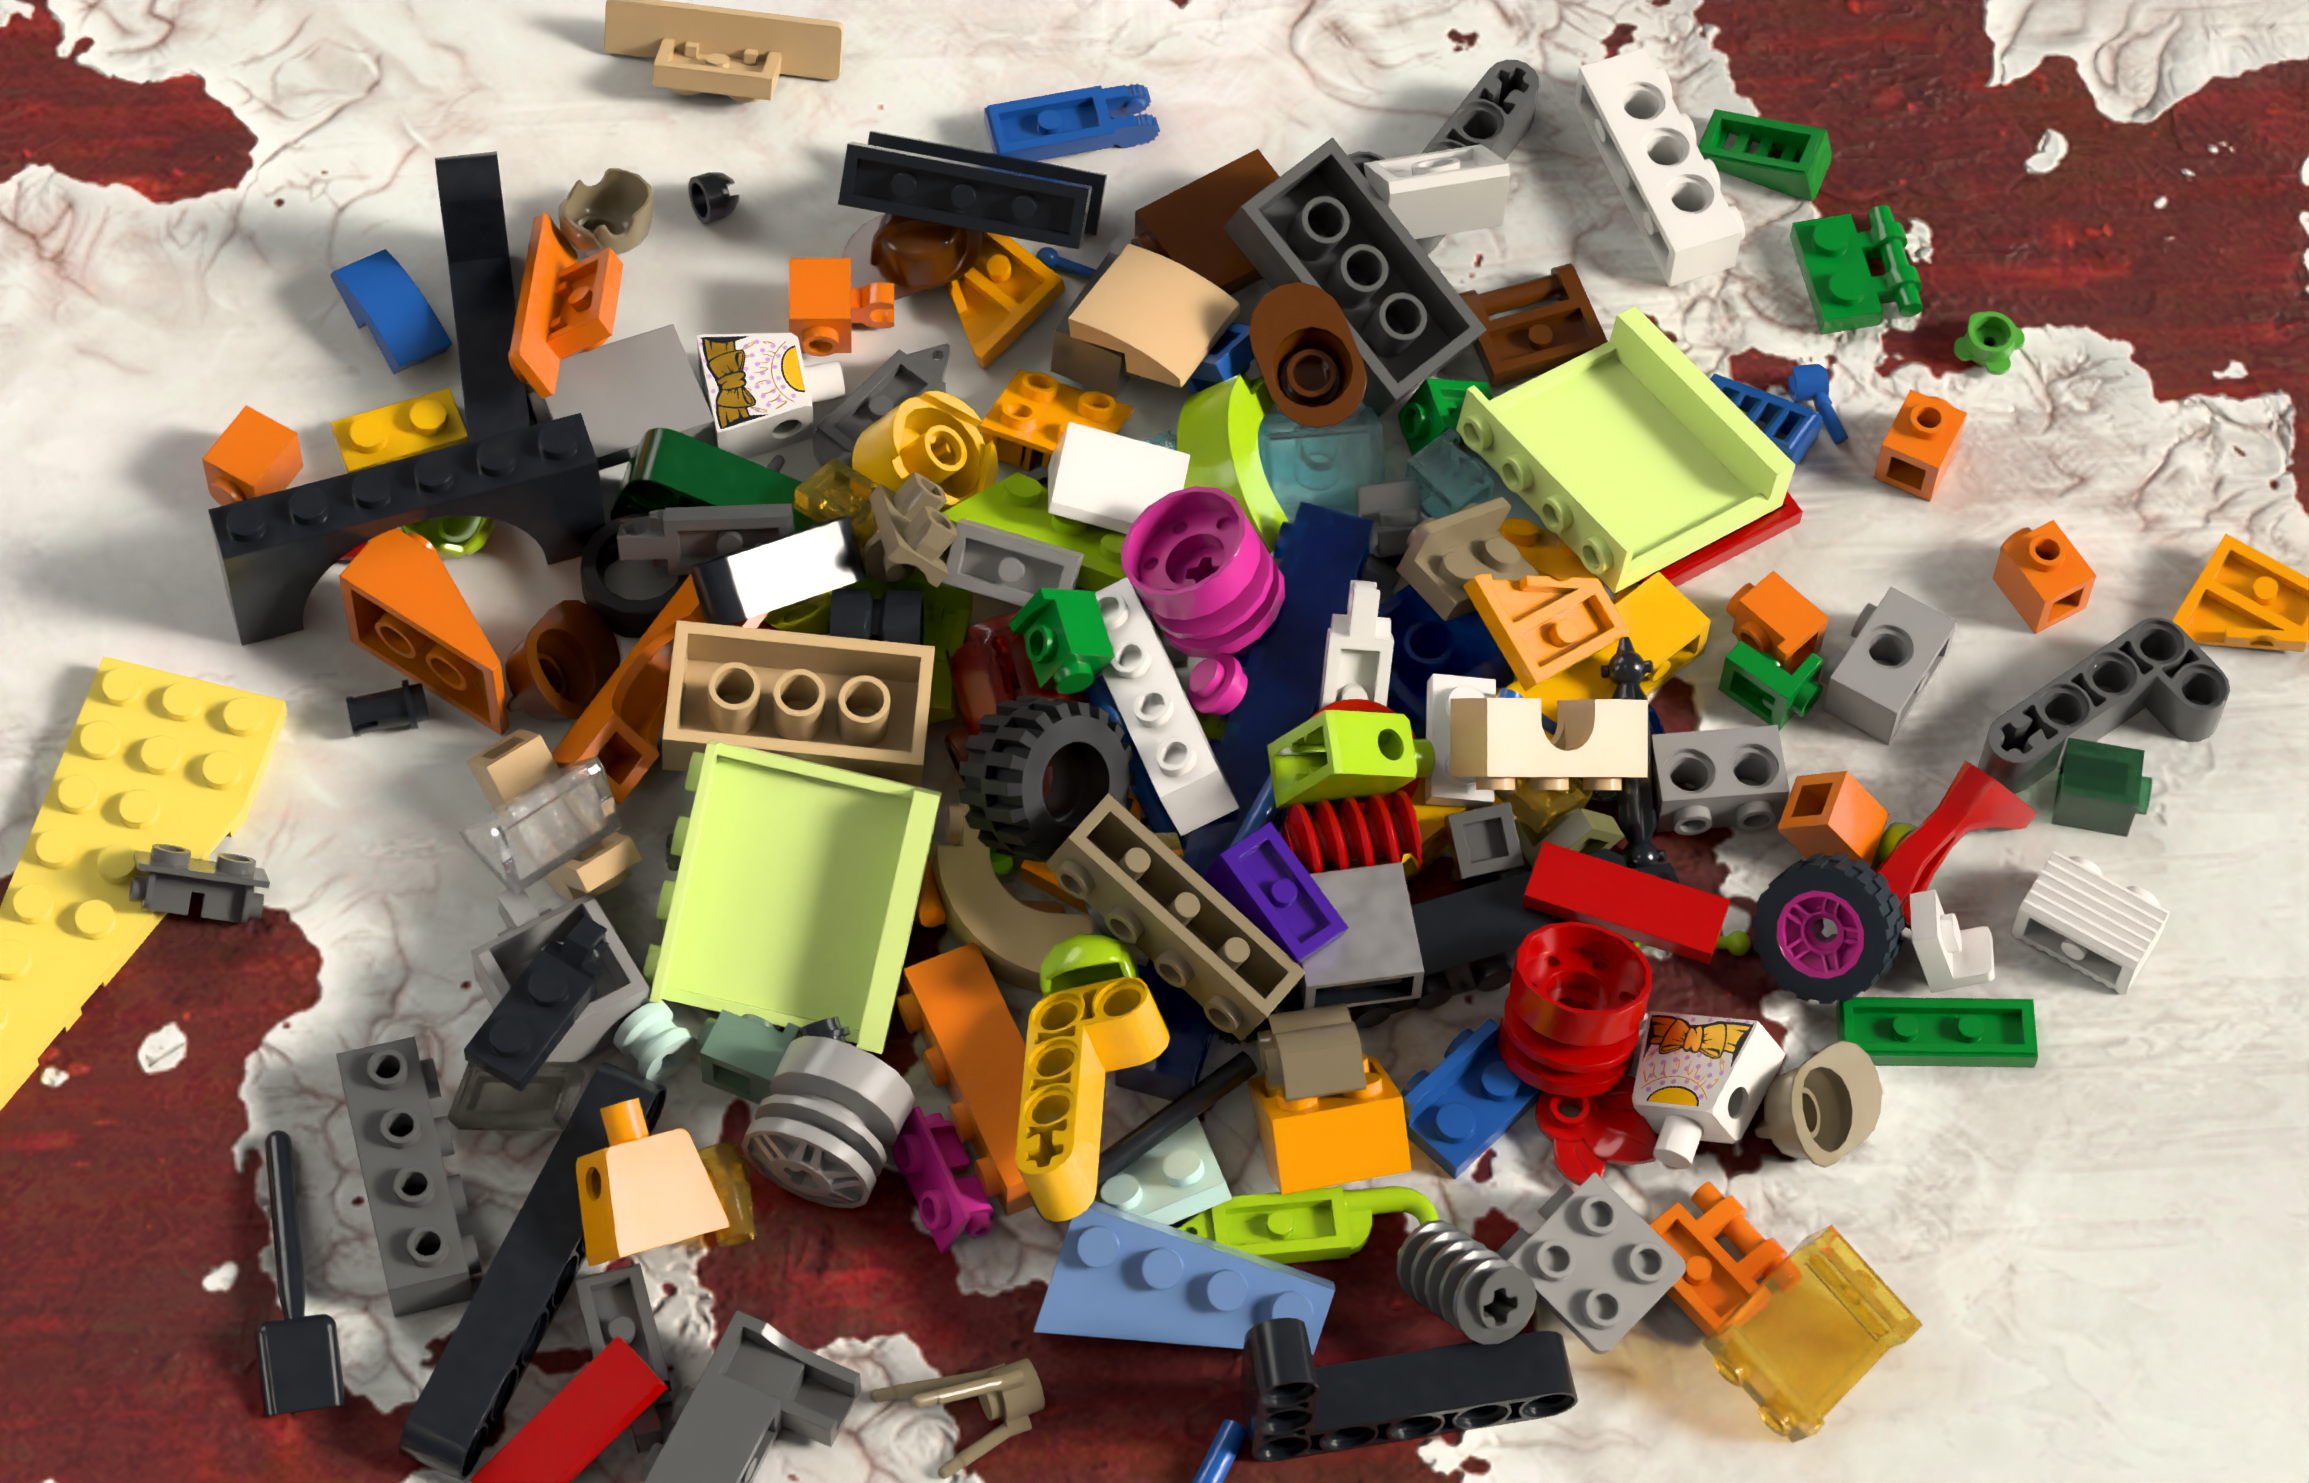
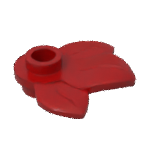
M1626 1076L1620 1085L1602 1095L1580 1098L1553 1095L1547 1092H1543L1540 1095L1535 1110L1537 1126L1543 1135L1553 1142L1554 1164L1558 1171L1569 1181L1581 1186L1594 1172L1602 1178L1606 1163L1637 1165L1656 1161L1653 1151L1657 1141L1653 1129L1633 1106L1632 1095L1635 1077ZM1563 1105L1573 1106L1580 1111V1114L1576 1117H1565L1557 1108Z

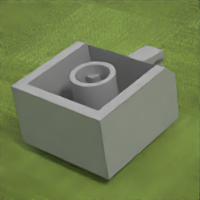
M519 883L496 895L499 902V914L508 929L498 933V938L471 950L475 979L493 1010L540 949L544 950L545 946L552 939L563 945L567 935L584 916L607 928L605 933L606 942L609 943V947L596 963V965L602 967L603 972L596 983L597 994L533 1078L535 1081H538L613 1044L614 1035L625 1019L635 1010L650 1002V992L647 983L593 896L588 893L553 911L549 908L539 913Z

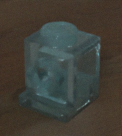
M1453 427L1449 428L1408 459L1406 463L1405 479L1411 478L1418 483L1420 511L1428 518L1434 517L1439 519L1459 512L1471 503L1479 505L1496 499L1493 496L1495 481L1492 479L1488 468L1480 459L1472 455L1467 456L1459 448L1461 434Z

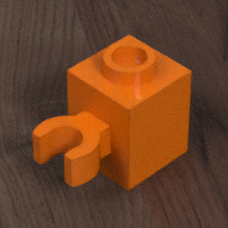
M789 258V333L798 337L801 353L817 357L829 356L834 353H852V323H863L866 326L879 329L894 327V284L875 282L862 288H852L851 258Z

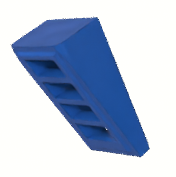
M1714 373L1710 380L1739 409L1748 413L1746 416L1755 425L1759 420L1767 424L1762 432L1796 465V469L1817 441L1823 416L1800 404ZM1780 431L1787 435V437L1781 440L1776 438L1775 435Z

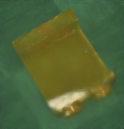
M1830 1225L1805 1237L1702 1344L1714 1356L1712 1362L1718 1373L1732 1385L1742 1387L1758 1404V1413L1763 1422L1779 1436L1788 1437L1794 1443L1817 1434L1825 1425L1823 1418L1889 1349L1906 1343L1923 1324L1843 1236Z

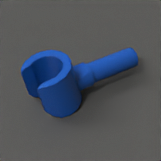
M1819 364L1792 367V375L1788 378V389L1792 401L1795 403L1813 400L1816 412L1823 416L1822 421L1834 444L1837 445L1846 441L1848 435L1829 398V377L1826 368Z

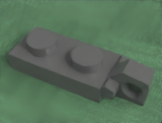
M792 503L675 507L650 511L649 516L620 519L617 533L619 560H653L654 566L668 568V575H690L689 566L793 532Z
M640 1263L574 1279L593 1359L617 1336H620L667 1385L668 1388L631 1423L638 1453L650 1451L656 1442L664 1445L657 1410L672 1407L669 1393L672 1391Z

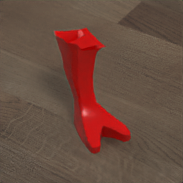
M1967 761L1963 762L1938 807L1891 851L1875 871L1878 875L1881 873L1889 881L1888 887L1893 894H1897L1901 903L1899 906L1900 915L1904 916L1905 927L1910 930V894L1927 890L1935 872L1952 847L1968 831L1991 827L2023 829L2037 815V812L2005 786Z

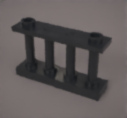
M870 131L868 144L857 142L847 144L838 205L1079 250L1083 244L1084 233L1097 235L1107 174Z

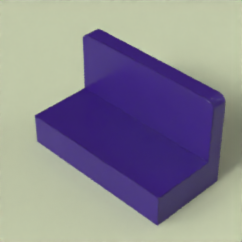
M1271 822L1221 853L1202 877L1298 965L1339 939L1349 928Z

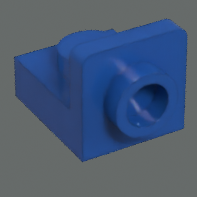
M1232 323L1186 381L1192 395L1239 374L1243 376L1249 370L1250 362L1255 358L1250 343L1249 325Z

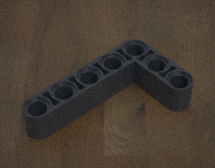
M497 151L435 158L450 273L468 442L530 426L525 383L516 377L508 358L515 324L516 305Z
M1277 1318L1264 1321L1249 1329L1244 1337L1239 1394L1252 1455L1259 1461H1283L1547 1418L1568 1411L1578 1402L1563 1336L1553 1331L1519 1334L1499 1344L1483 1345L1475 1341L1314 1367L1306 1326L1299 1319Z

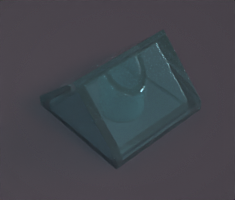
M1358 407L1354 414L1337 425L1323 428L1298 425L1282 413L1265 415L1260 423L1258 448L1262 468L1267 482L1290 524L1357 519L1355 488L1361 484L1385 481L1383 428L1381 421L1371 407Z

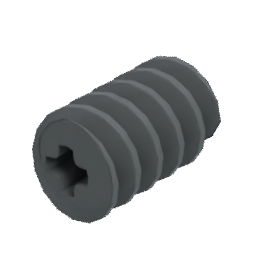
M1443 1220L1425 1222L1412 1231L1404 1241L1399 1252L1397 1276L1404 1292L1412 1300L1435 1313L1437 1317L1448 1322L1456 1330L1463 1332L1471 1340L1483 1345L1502 1343L1519 1333L1527 1325L1534 1313L1537 1294L1534 1282L1528 1274L1516 1268L1510 1261L1501 1258L1496 1252L1487 1249L1481 1242L1473 1240L1470 1235L1458 1230L1453 1224Z

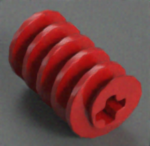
M1404 790L1393 793L1389 810L1378 793L1368 795L1363 814L1357 801L1352 796L1342 798L1337 816L1327 799L1316 801L1312 819H1310L1301 802L1293 803L1290 805L1286 823H1282V838L1301 864L1307 866L1310 874L1324 872L1326 863H1333L1336 870L1350 869L1352 860H1359L1361 867L1375 866L1378 857H1384L1387 864L1402 862L1403 854H1410L1417 870L1420 871L1422 848L1419 823L1412 802Z

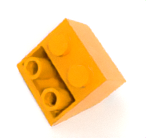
M1362 1053L1366 1090L1285 1102L1281 1088L1269 1090L1266 1071L1262 1077L1247 1080L1268 1171L1282 1195L1412 1171L1403 1098L1375 1056L1367 1057L1366 1054Z

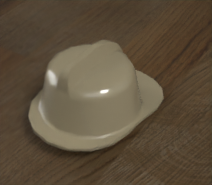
M1839 1041L1826 1046L1799 1067L1776 1076L1765 1094V1118L1754 1128L1756 1137L1772 1139L1774 1145L1781 1153L1797 1159H1809L1813 1164L1823 1168L1837 1163L1870 1136L1875 1130L1881 1113L1882 1090L1878 1072L1870 1056L1857 1044Z

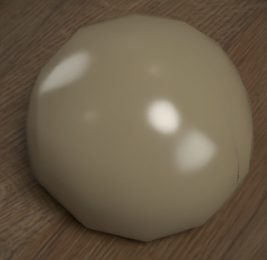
M619 168L607 169L601 181L596 185L586 186L581 179L577 180L567 199L563 200L559 205L560 231L571 244L589 256L608 247H611L616 255L629 252L640 245L649 233L653 209L652 187L639 174Z

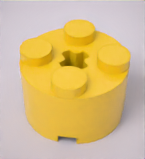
M928 391L920 396L906 399L865 429L857 439L852 455V469L855 479L851 487L853 499L859 508L873 513L869 496L879 484L896 493L913 472H917L944 490L947 502L939 510L944 512L995 484L998 474V456L993 440L986 445L977 426L983 423L981 419L966 403L950 394L940 391Z

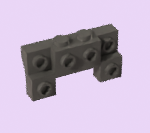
M737 1310L696 1387L686 1385L681 1391L671 1415V1423L675 1424L664 1445L656 1442L648 1452L640 1472V1480L644 1483H752L782 1426L832 1447L861 1391L860 1373L805 1349L778 1332L768 1323Z

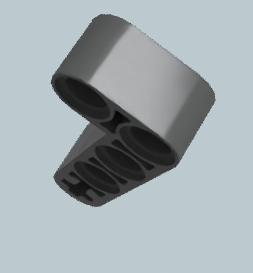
M1503 60L1494 64L1421 154L1482 144L1500 158L1506 160L1530 130L1534 122L1539 88V77L1535 70L1527 63L1519 60ZM1358 151L1348 155L1365 178L1364 163L1385 160V158L1372 152ZM1445 235L1415 240L1428 255L1437 247Z
M2148 618L2139 622L1998 717L1990 725L1978 769L1997 780L2012 793H2019L2070 760L2076 745L2089 747L2145 708L2176 738L2187 742H2200L2209 738L2216 731L2229 696V680L2224 672L2180 626L2164 618ZM2146 655L2157 656L2163 661L2152 660ZM2097 686L2111 688L2116 693L2102 691ZM2187 699H2196L2205 705L2193 704ZM2049 718L2064 720L2069 725L2056 724Z

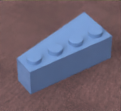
M1093 1201L1085 1212L1072 1218L1034 1332L1243 1349L1244 1337L1253 1326L1277 1318H1296L1305 1323L1311 1353L1314 1355L1335 1292L1334 1281Z

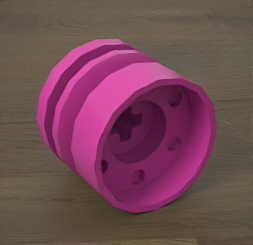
M1193 486L1171 492L1149 505L1132 523L1121 547L1122 569L1145 606L1150 610L1171 645L1190 657L1211 658L1220 653L1232 654L1258 640L1273 624L1285 599L1283 574L1236 499L1218 488Z

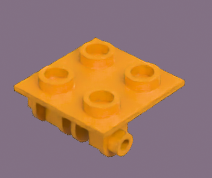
M1019 369L983 418V423L978 426V430L983 432L982 437L986 445L993 440L999 461L1020 467L1023 463V469L1030 472L1033 470L1040 452L1044 453L1041 467H1048L1051 456L1069 422L1118 435L1133 413L1134 407L1117 402L1111 396L1102 392H1087L1057 382L1054 377L1046 373L1027 372Z

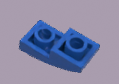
M386 249L331 273L330 277L357 327L360 329L368 326L393 375L446 352L452 345L451 340L427 300L402 266Z

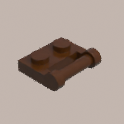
M1571 263L1552 268L1551 275L1477 294L1474 289L1458 293L1487 329L1473 343V346L1492 388L1544 374L1608 342L1579 276ZM1557 298L1559 301L1491 321L1488 316Z

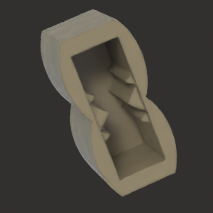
M1345 1003L1270 1014L1266 1018L1267 1030L1256 1031L1259 1061L1262 1071H1266L1269 1090L1281 1088L1285 1102L1366 1090L1361 1042L1354 1021H1351Z

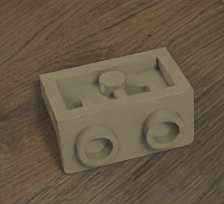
M1503 497L1479 505L1471 503L1459 512L1439 519L1434 517L1425 519L1408 536L1407 544L1409 547L1396 570L1444 621L1476 610L1463 585L1479 574H1492V580L1515 581L1521 580L1526 575L1538 576L1539 574L1519 553L1516 546L1506 540L1498 531L1511 509V505Z

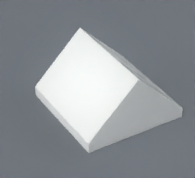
M1482 144L1364 163L1366 179L1414 239L1503 225L1510 179L1509 163Z
M1069 422L1048 465V513L1127 534L1132 523L1149 505L1171 492L1184 488L1190 454Z

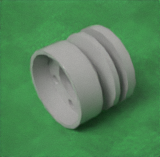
M803 1036L792 1040L769 1086L772 1096L762 1099L754 1117L755 1120L751 1121L741 1143L746 1159L763 1176L782 1189L808 1201L829 1207L851 1209L865 1205L877 1181L876 1177L880 1175L887 1160L884 1149L894 1145L915 1101L911 1087L895 1069L876 1056L849 1043L816 1036Z

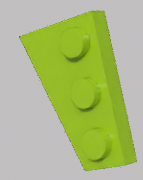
M1019 472L942 512L955 524V527L957 522L964 518L1083 553L1084 556L1076 586L1097 592L1127 577L1122 569L1121 547L1127 534L1048 513V489L1041 486L1037 480L1024 476Z

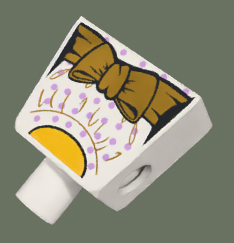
M792 333L697 335L699 372L705 400L715 423L717 448L748 459L808 440L814 434L812 403L845 397V386L840 362L834 361L804 366L798 337Z
M1650 1011L1646 1023L1632 1101L1637 1112L1659 1134L1653 1151V1155L1657 1160L1671 1167L1686 1169L1691 1166L1700 1140L1733 1144L1742 1138L1785 1056L1783 1050L1759 1021Z

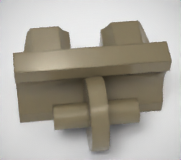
M913 472L896 493L879 484L869 496L879 532L872 536L863 548L862 558L868 574L882 582H897L907 578L918 567L925 574L927 582L937 588L949 574L942 553L958 536L955 524L947 515L939 511L947 502L944 490L917 472Z

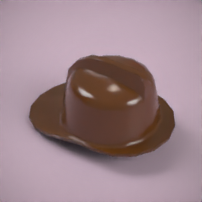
M885 213L863 224L851 236L842 254V258H851L852 288H862L875 282L894 284V300L928 289L947 285L955 280H960L964 274L975 266L982 252V232Z
M1302 282L1279 285L1265 294L1252 312L1248 332L1253 355L1268 392L1278 409L1284 416L1298 425L1313 428L1334 426L1353 415L1364 399L1367 376L1363 359L1345 315L1335 299L1318 286Z
M579 600L561 601L551 607L531 628L527 637L510 652L505 664L506 679L513 694L506 703V708L509 712L524 709L529 715L543 721H555L565 717L578 720L620 666V653L616 637L610 626L593 607Z

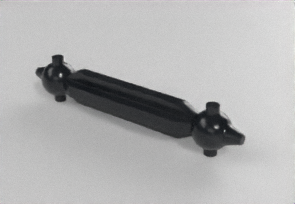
M1621 637L1616 654L1612 656L1608 665L1601 666L1602 678L1610 677L1612 682L1617 685L1612 699L1648 700L1639 684L1644 679L1646 673H1653L1652 660L1644 661L1635 652L1630 637ZM1649 705L1647 777H1622V790H1616L1619 828L1628 842L1620 855L1623 856L1628 868L1651 866L1667 862L1666 850H1658L1650 842L1657 827Z

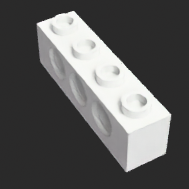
M1645 47L1579 67L1574 104L1668 286L1671 287L1735 267L1740 241L1745 238L1743 219L1736 206H1728L1720 191V178L1714 163L1710 159L1704 160L1696 145V133L1690 117L1686 113H1679L1672 99L1671 83L1665 70L1662 67H1655Z
M1126 577L1095 592L1115 655L1101 672L1155 790L1180 836L1238 809L1239 806L1152 620L1129 579Z

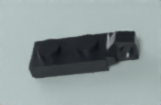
M584 916L567 935L563 945L552 939L545 946L544 950L540 949L464 1048L465 1060L517 1091H523L597 994L596 983L603 972L602 967L596 965V963L609 947L605 934L607 928Z

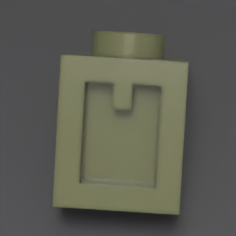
M1583 808L1560 816L1553 822L1550 829L1544 824L1520 818L1514 820L1524 860L1523 867L1527 871L1534 869L1543 841L1588 854L1605 848L1609 850L1625 837L1612 816Z

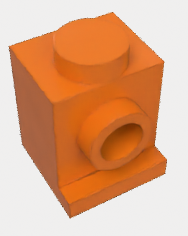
M1775 571L1769 573L1756 586L1752 583L1742 586L1733 595L1726 607V612L1735 618L1732 633L1737 637L1738 642L1741 640L1757 652L1761 651L1773 656L1782 665L1783 669L1791 675L1811 653L1817 654L1821 650L1829 617Z

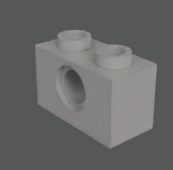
M1890 587L1877 607L1868 603L1860 613L1851 632V636L1856 639L1848 652L1838 648L1829 660L1821 677V682L1828 685L1822 710L1889 745L1948 655L1957 621ZM1874 660H1886L1891 662L1894 666H1883L1878 664Z

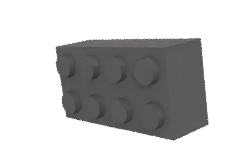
M1333 137L1243 204L1223 227L1272 290L1279 285L1302 282L1318 286L1335 299L1345 315L1364 362L1367 383L1362 402L1376 419L1418 388L1426 378H1431L1463 353L1487 330Z

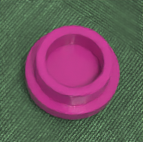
M1220 653L1202 660L1196 665L1189 677L1188 700L1191 706L1201 713H1212L1216 716H1222L1231 712L1244 697L1248 686V679L1246 674L1242 672L1240 662L1228 653Z

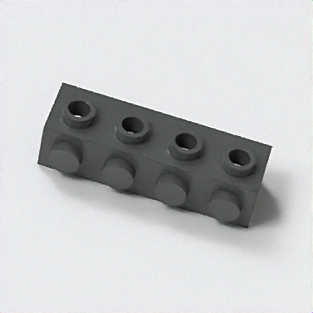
M415 1036L337 1053L336 1057L394 1318L472 1300L473 1292L469 1275L481 1273L482 1269L474 1233L460 1236L456 1216L468 1213L460 1174L447 1177L442 1157L454 1155L455 1153L447 1117L433 1118L429 1099L441 1097L433 1058L420 1060Z

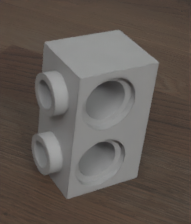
M1778 725L1651 735L1657 816L1656 833L1675 831L1681 835H1695L1705 832L1709 828L1739 826L1744 830H1758L1768 827L1772 823L1780 822L1788 801L1790 789ZM1751 778L1758 781L1761 785L1749 786L1743 784L1738 779ZM1688 783L1695 786L1698 790H1682L1675 784Z

